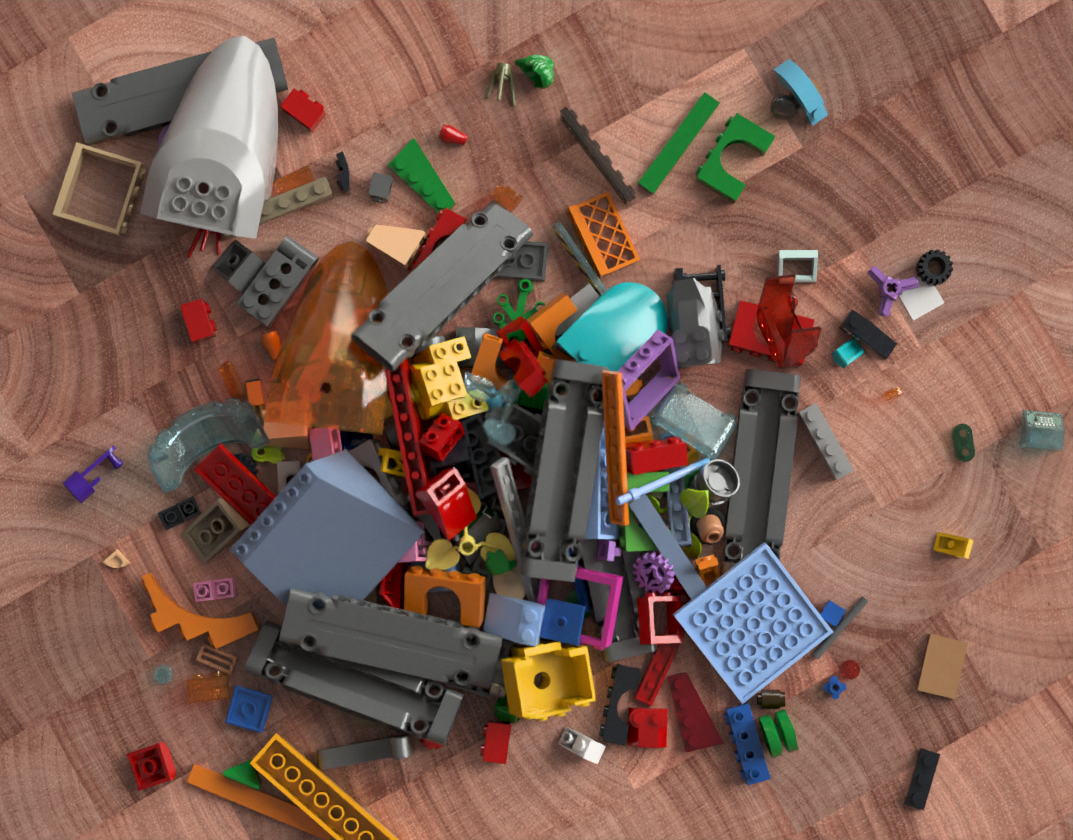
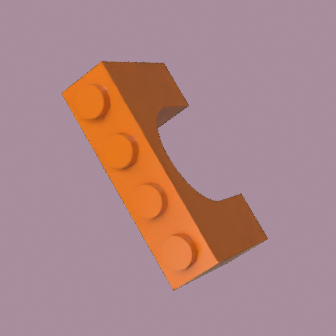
M564 292L529 317L527 322L534 334H537L541 339L539 343L545 351L548 349L552 355L558 357V360L576 362L567 352L559 350L558 347L554 350L551 349L555 344V333L558 326L578 311Z
M484 333L469 380L473 381L472 383L476 386L483 387L485 385L491 387V389L494 388L500 392L509 393L512 381L505 379L498 372L496 366V359L503 339ZM539 351L537 360L541 363L540 366L547 372L545 376L548 379L547 384L551 382L554 359H558V357Z
M410 567L405 573L404 610L426 615L428 612L429 590L439 586L446 587L455 592L460 600V624L480 627L484 620L486 577L476 573L462 574L459 571L447 572L438 568Z

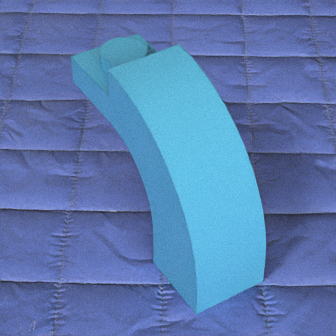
M788 59L774 69L780 84L793 94L812 126L828 115L823 106L824 101L821 95L798 65Z

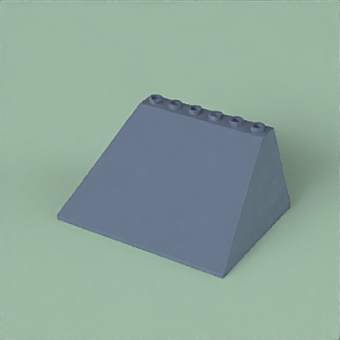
M347 450L305 464L230 551L286 607L291 588L311 593L321 591L328 597L341 595L364 600L426 531ZM315 600L314 604L317 606L323 605V602L320 600Z

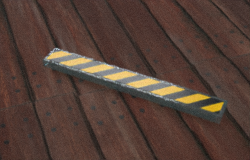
M557 222L553 225L552 231L587 282L601 296L607 289L562 223Z

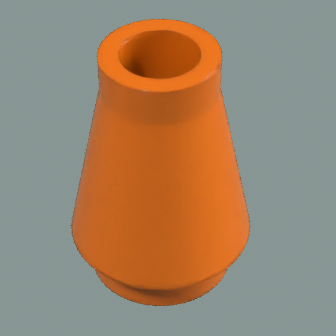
M276 331L261 335L263 339L261 341L271 359L283 357L280 337Z

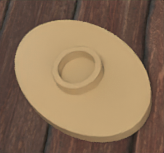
M518 563L509 572L493 575L494 588L497 594L523 599L526 592Z

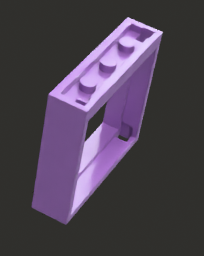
M659 330L617 371L622 373V383L624 384L622 387L624 427L630 431L680 380L673 339ZM659 356L661 370L628 404L625 394L626 389Z

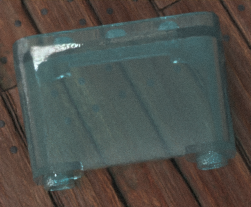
M679 381L664 396L650 418V423L656 427L662 426V430L669 432L675 437H679L687 445L697 450L698 453H704L705 458H709L710 461L717 459L738 425L736 422L737 418L729 412L724 414L688 391L689 387Z

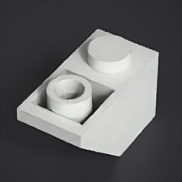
M569 727L565 728L558 743L576 755L598 764L606 747Z

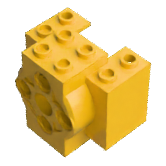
M465 337L431 345L413 357L415 364L410 365L409 369L418 415L421 419L433 418L435 421L444 413L462 422L478 413L481 415L489 410L482 389L469 393L466 392L457 365L458 361L471 358ZM456 345L461 346V351L457 350ZM475 400L479 401V407L475 405Z
M544 639L540 640L536 647L525 644L512 646V657L501 659L509 713L516 715L517 718L523 717L524 720L536 719V721H544L548 719L547 716H565V712L572 711L571 705L585 707L590 705L589 702L596 701L587 646L572 644L561 646L559 641ZM540 672L543 681L539 687H536L534 678Z

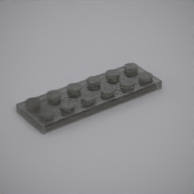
M564 107L560 110V120L625 206L630 208L634 205L636 198L634 196L636 194L634 189L630 185L626 186L619 170L615 171L612 167L613 162L608 155L601 153L599 143L595 139L591 140L588 135L590 132L584 124L580 125L578 123L576 113L572 109L569 110L567 107Z

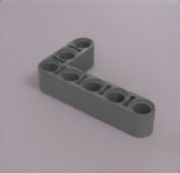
M402 734L316 750L319 770H325L393 757V760L407 758L413 754L410 734Z

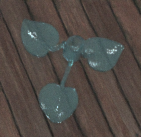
M466 372L464 386L472 398L485 402L489 397L493 399L501 393L502 400L506 403L500 421L488 419L484 423L485 433L494 441L501 444H509L515 437L513 425L503 422L510 403L514 402V404L533 415L536 413L541 415L543 410L518 405V397L522 388L516 381L509 380L505 387L501 386L496 392L495 385L491 381Z

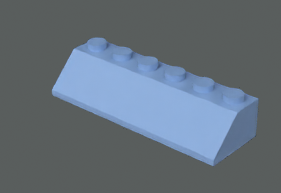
M604 423L585 539H619L618 524L609 523Z

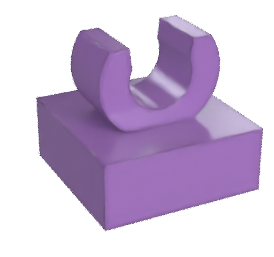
M599 540L596 560L614 561V556H621V548H615L616 542Z

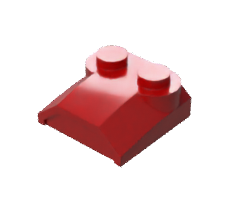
M629 707L628 746L666 748L668 709Z
M163 742L126 754L138 791L175 779L176 769L169 748Z

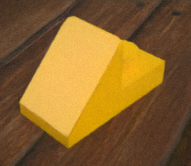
M938 532L933 550L958 558L969 559L973 540Z

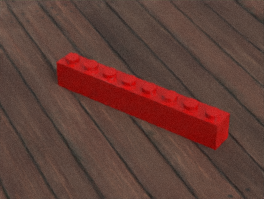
M406 358L393 372L385 368L413 516L429 513L416 492L431 481L426 453L423 452L419 443L422 431L408 359Z

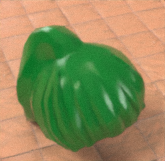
M536 54L515 61V65L519 66L526 76L534 82L536 88L546 89L553 83L554 62L550 57Z

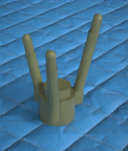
M506 63L496 64V70H493L485 96L487 99L490 96L495 80H498L497 101L499 102L501 100L503 82H507L509 79L512 106L516 105L513 83L514 72H511V65Z

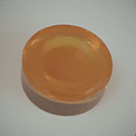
M901 387L884 393L886 401L904 395Z

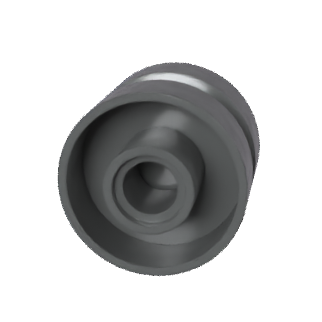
M714 459L691 477L688 489L707 490L709 496L708 509L712 510L721 506L738 491L740 479L736 469L730 463L721 459Z

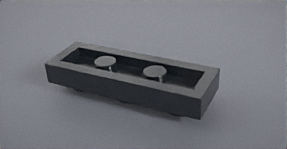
M920 748L905 798V805L924 810L939 761V753Z

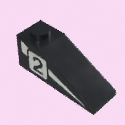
M853 309L839 326V329L886 360L897 345L888 335Z

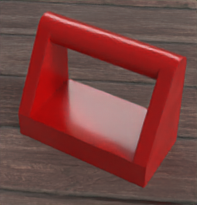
M522 316L496 332L498 337L503 339L502 344L506 347L510 343L506 334L521 330L530 345V350L536 357L539 351L545 352L530 325Z

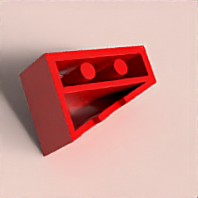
M679 437L625 443L626 470L633 475L688 465L686 442Z

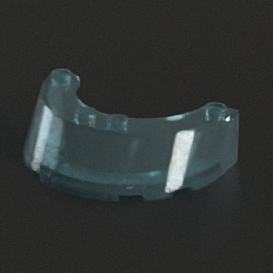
M227 398L225 402L217 403L215 400L187 411L173 420L174 425L169 429H163L156 436L157 442L155 445L149 448L148 462L163 492L166 493L176 490L187 468L196 459L207 454L208 451L216 448L220 443L223 446L231 443H243L253 449H261L270 443V440L251 403L248 401L240 402L238 398Z

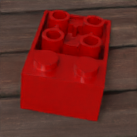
M455 468L443 470L416 492L448 541L477 518L466 484Z

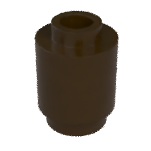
M761 689V693H757V705H761V709H780V707H785V692Z

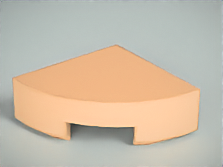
M116 549L103 561L105 565L112 568H123L131 564L119 549Z

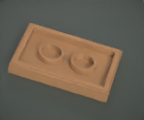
M929 633L916 690L955 699L968 643Z

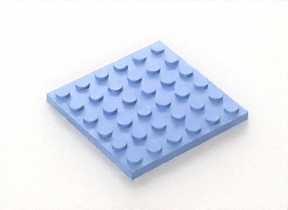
M765 542L673 614L742 704L833 633Z

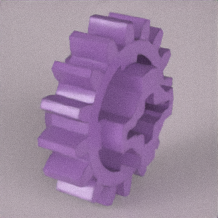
M652 552L651 555L645 553L643 556H640L633 565L635 570L632 572L634 575H637L634 580L640 581L639 587L645 586V591L647 592L651 589L652 593L657 591L662 593L664 590H668L674 581L673 576L675 575V572L671 571L673 565L667 564L669 559L663 560L662 554L657 557L655 552Z

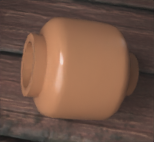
M705 515L697 521L696 528L703 542L716 543L723 536V526L716 515Z

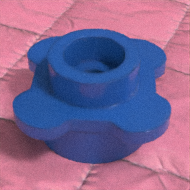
M832 676L830 681L823 686V690L831 694L833 699H838L839 694L846 690V684L841 683L838 677Z

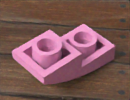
M235 578L193 583L195 602L237 597Z

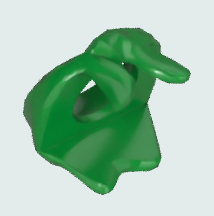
M501 549L495 553L487 551L485 567L490 575L503 574L516 567L517 560L509 561Z
M505 694L504 699L498 698L495 703L494 713L501 722L516 724L520 718L510 714L509 708L504 706L507 701V695Z

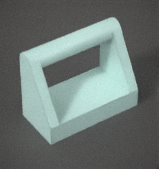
M779 250L777 253L778 283H816L818 250ZM812 260V275H783V261Z

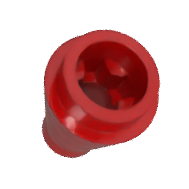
M443 124L438 138L442 139V142L464 146L468 135L450 124Z

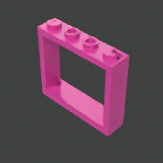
M577 567L576 578L610 585L602 638L599 639L581 634L579 645L583 646L590 644L593 645L594 649L604 650V648L611 646L623 577ZM541 578L537 603L546 605L550 579Z

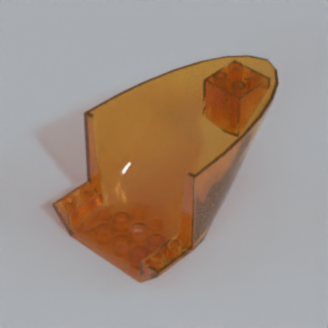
M350 241L335 246L321 259L310 275L299 298L272 369L264 422L383 434L386 399L390 398L385 368L355 344L351 334L369 318L371 311L377 309L380 302L388 295L378 263L370 252L361 245ZM326 382L330 383L332 387L330 393L323 394L321 392V385Z

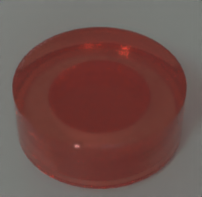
M854 660L844 661L840 666L841 675L846 679H855L860 673L859 664Z

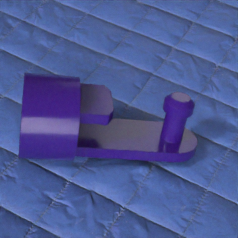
M114 445L84 471L79 473L75 470L62 482L81 504L95 492L92 487L100 481V478L96 477L88 483L83 478L105 458L113 464L114 469H118L123 465L122 460H119L112 453L116 449Z

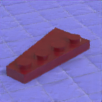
M687 672L668 676L686 752L723 744L724 742Z

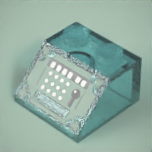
M1023 410L1020 448L1063 451L1065 428L1062 413Z

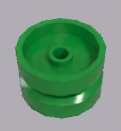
M785 709L775 712L774 719L776 725L768 714L758 717L766 746L772 758L782 756L781 743H783L785 750L789 753L798 750L795 730Z

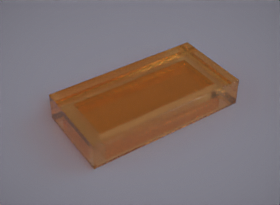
M306 165L275 180L274 184L279 194H283L313 182L315 179L309 166Z

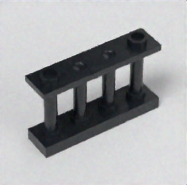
M717 265L716 272L687 274L683 273V268H675V281L695 278L697 281L717 280V291L712 292L714 298L718 299L719 310L722 315L720 326L724 332L722 343H726L727 338H730V327H726L722 283V281H725V270H721V265Z

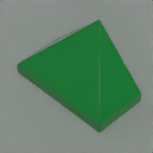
M252 759L231 767L222 774L257 790L262 786L257 770L250 764Z

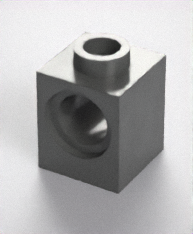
M373 173L368 193L372 201L377 203L388 202L393 177Z

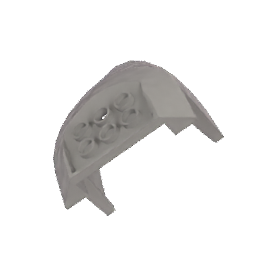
M241 36L227 39L209 54L196 71L152 161L140 214L229 235L257 238L264 200L271 198L278 146V105L275 82L269 61L260 46L248 37ZM202 182L209 185V191L206 194L200 193L198 189Z

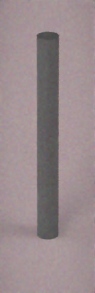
M863 596L836 626L833 633L812 654L815 658L819 659L867 604V599Z

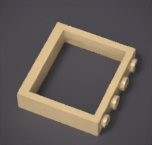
M76 142L53 215L57 218L122 238L123 233L125 234L128 229V217L134 211V198H137L140 192V180H143L146 174L145 165L142 162ZM86 154L135 169L116 229L66 214Z

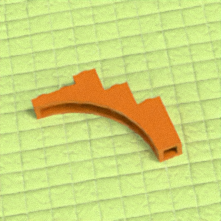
M153 573L142 576V586L151 596L149 599L150 605L153 609L157 610V612L150 614L152 619L149 620L153 630H157V632H162L180 624L178 628L182 638H186L187 641L209 632L207 638L210 645L218 649L261 630L254 612L232 618H209L198 615L181 607L169 598L159 586Z

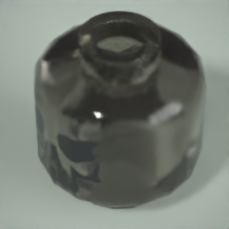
M779 94L776 98H773L770 112L777 119L790 121L794 115H798L800 105L796 104L795 97Z

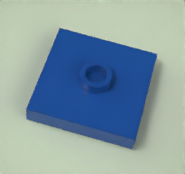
M548 598L546 600L540 637L579 645L586 606Z
M236 685L225 723L263 733L274 695Z

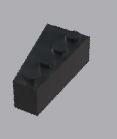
M478 413L462 421V426L465 432L464 435L479 500L483 503L498 495L490 466L500 460L502 456L498 449L487 443L488 437L482 426L484 421Z

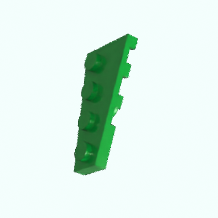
M413 138L393 158L388 167L437 213L440 210L444 211L445 207L451 210L456 203L415 138Z

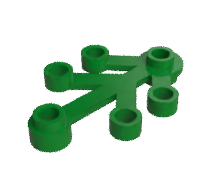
M522 279L518 283L520 295L516 313L508 303V297L505 294L497 297V304L504 309L511 321L520 316L527 321L529 317L539 311L537 310L538 305L545 306L544 302L539 301L535 304L534 308L524 314L527 295L533 290V284L528 279ZM527 283L529 287L524 289L522 284ZM505 298L506 302L500 303L499 299ZM497 312L494 314L493 321L500 329L507 325L504 322L505 318L502 313ZM497 316L502 317L500 322L495 320ZM520 330L506 334L509 340L516 338L521 342L525 339Z

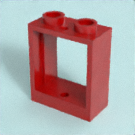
M645 593V597L637 598L640 645L683 643L682 626L673 615L681 608L680 596H672V593H661V596L657 597L656 593ZM653 602H667L668 636H655Z

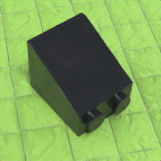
M465 435L462 436L442 462L429 456L434 477L443 470L455 468L465 483L475 481Z

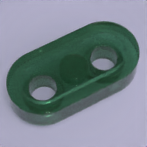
M967 424L956 425L952 430L955 457L961 462H968L975 456L972 429ZM960 430H964L966 432V435L964 437L960 435ZM963 449H967L969 451L967 456L963 454Z

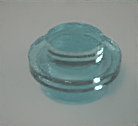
M160 665L154 671V678L160 684H167L173 678V670L168 665Z

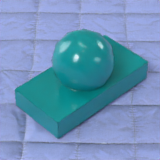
M851 338L831 354L834 363L844 369L865 352L855 338Z

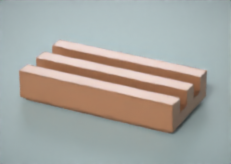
M203 642L195 661L232 675L239 657L219 648L215 649L214 646L212 647ZM207 648L216 653L233 659V661L230 662L228 660L215 656L211 653L204 651V649ZM204 655L230 666V668L227 669L202 659L201 656Z

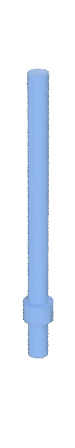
M705 458L638 489L628 490L627 494L616 498V503L621 505L628 501L633 502L639 499L641 495L701 469L710 462V459Z

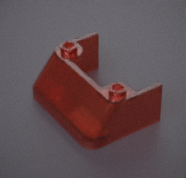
M795 274L766 277L756 314L758 326L779 369L789 368L813 353L818 347V339L821 333L820 326L802 329L794 313L795 307L798 305L797 296L792 291L796 278Z

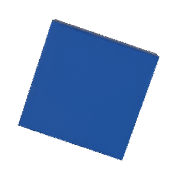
M828 600L820 615L825 621L836 627L846 610Z

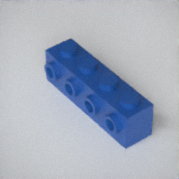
M749 703L726 708V713L723 716L726 725L730 724L732 732L729 733L731 743L736 745L737 751H734L737 763L740 762L742 770H739L742 782L746 781L747 785H752L770 780Z

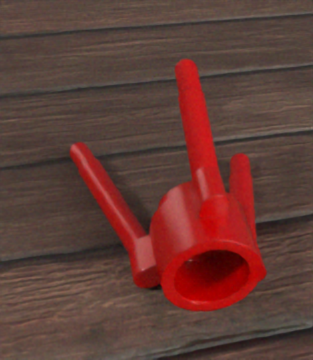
M199 228L187 258L191 257L202 231L204 235L200 251L204 250L208 234H214L216 231ZM216 232L217 255H220V232Z

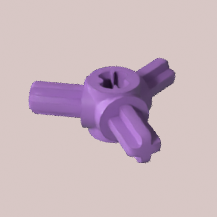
M873 266L867 272L879 285L878 289L880 290L882 300L878 314L884 317L889 316L892 303L896 301L897 296L902 295L903 291L915 289L919 286L916 277L900 281L898 278L892 279L890 276L887 278L876 266ZM892 285L894 289L888 292V287Z

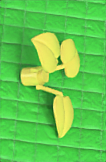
M467 488L475 514H477L481 506L479 497L475 492ZM466 526L459 546L455 545L452 547V543L447 539L433 541L428 548L425 566L427 569H449L459 562V552L464 555H471L480 546H482L480 550L481 556L485 562L487 551L495 553L501 549L509 561L515 559V553L509 539L497 532L489 533L486 537V542L481 541L475 544L474 538L468 535V528Z

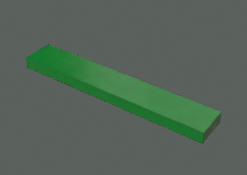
M706 92L703 93L640 179L638 185L652 195L656 192L719 106L720 102Z

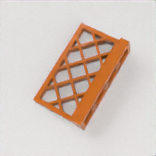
M609 192L600 194L577 205L574 204L565 211L597 280L640 260ZM606 198L609 204L607 210L597 207L599 200ZM584 206L592 208L590 218L582 215L580 208ZM595 210L605 214L603 222L592 219ZM607 215L615 217L617 221L615 228L605 224ZM591 222L601 226L598 235L590 232L589 226ZM603 227L613 231L611 239L600 236ZM616 232L624 236L623 245L613 241ZM599 239L609 243L606 252L598 249L597 243ZM611 244L621 248L618 257L608 253ZM623 250L630 251L633 259L629 261L622 259ZM607 256L617 260L615 267L607 268L605 264Z

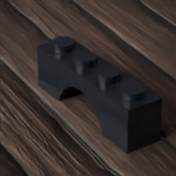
M617 664V667H613L611 679H614L613 686H609L607 698H610L608 706L605 705L603 717H606L604 725L601 724L599 736H602V741L625 746L629 726L619 718L617 705L620 697L625 692L637 688L640 668Z

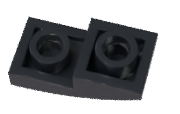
M342 151L336 154L338 160L335 163L339 171L344 170V172L338 174L339 180L336 182L341 192L345 190L348 195L351 193V174Z
M194 496L159 512L158 516L165 531L200 515L201 511Z

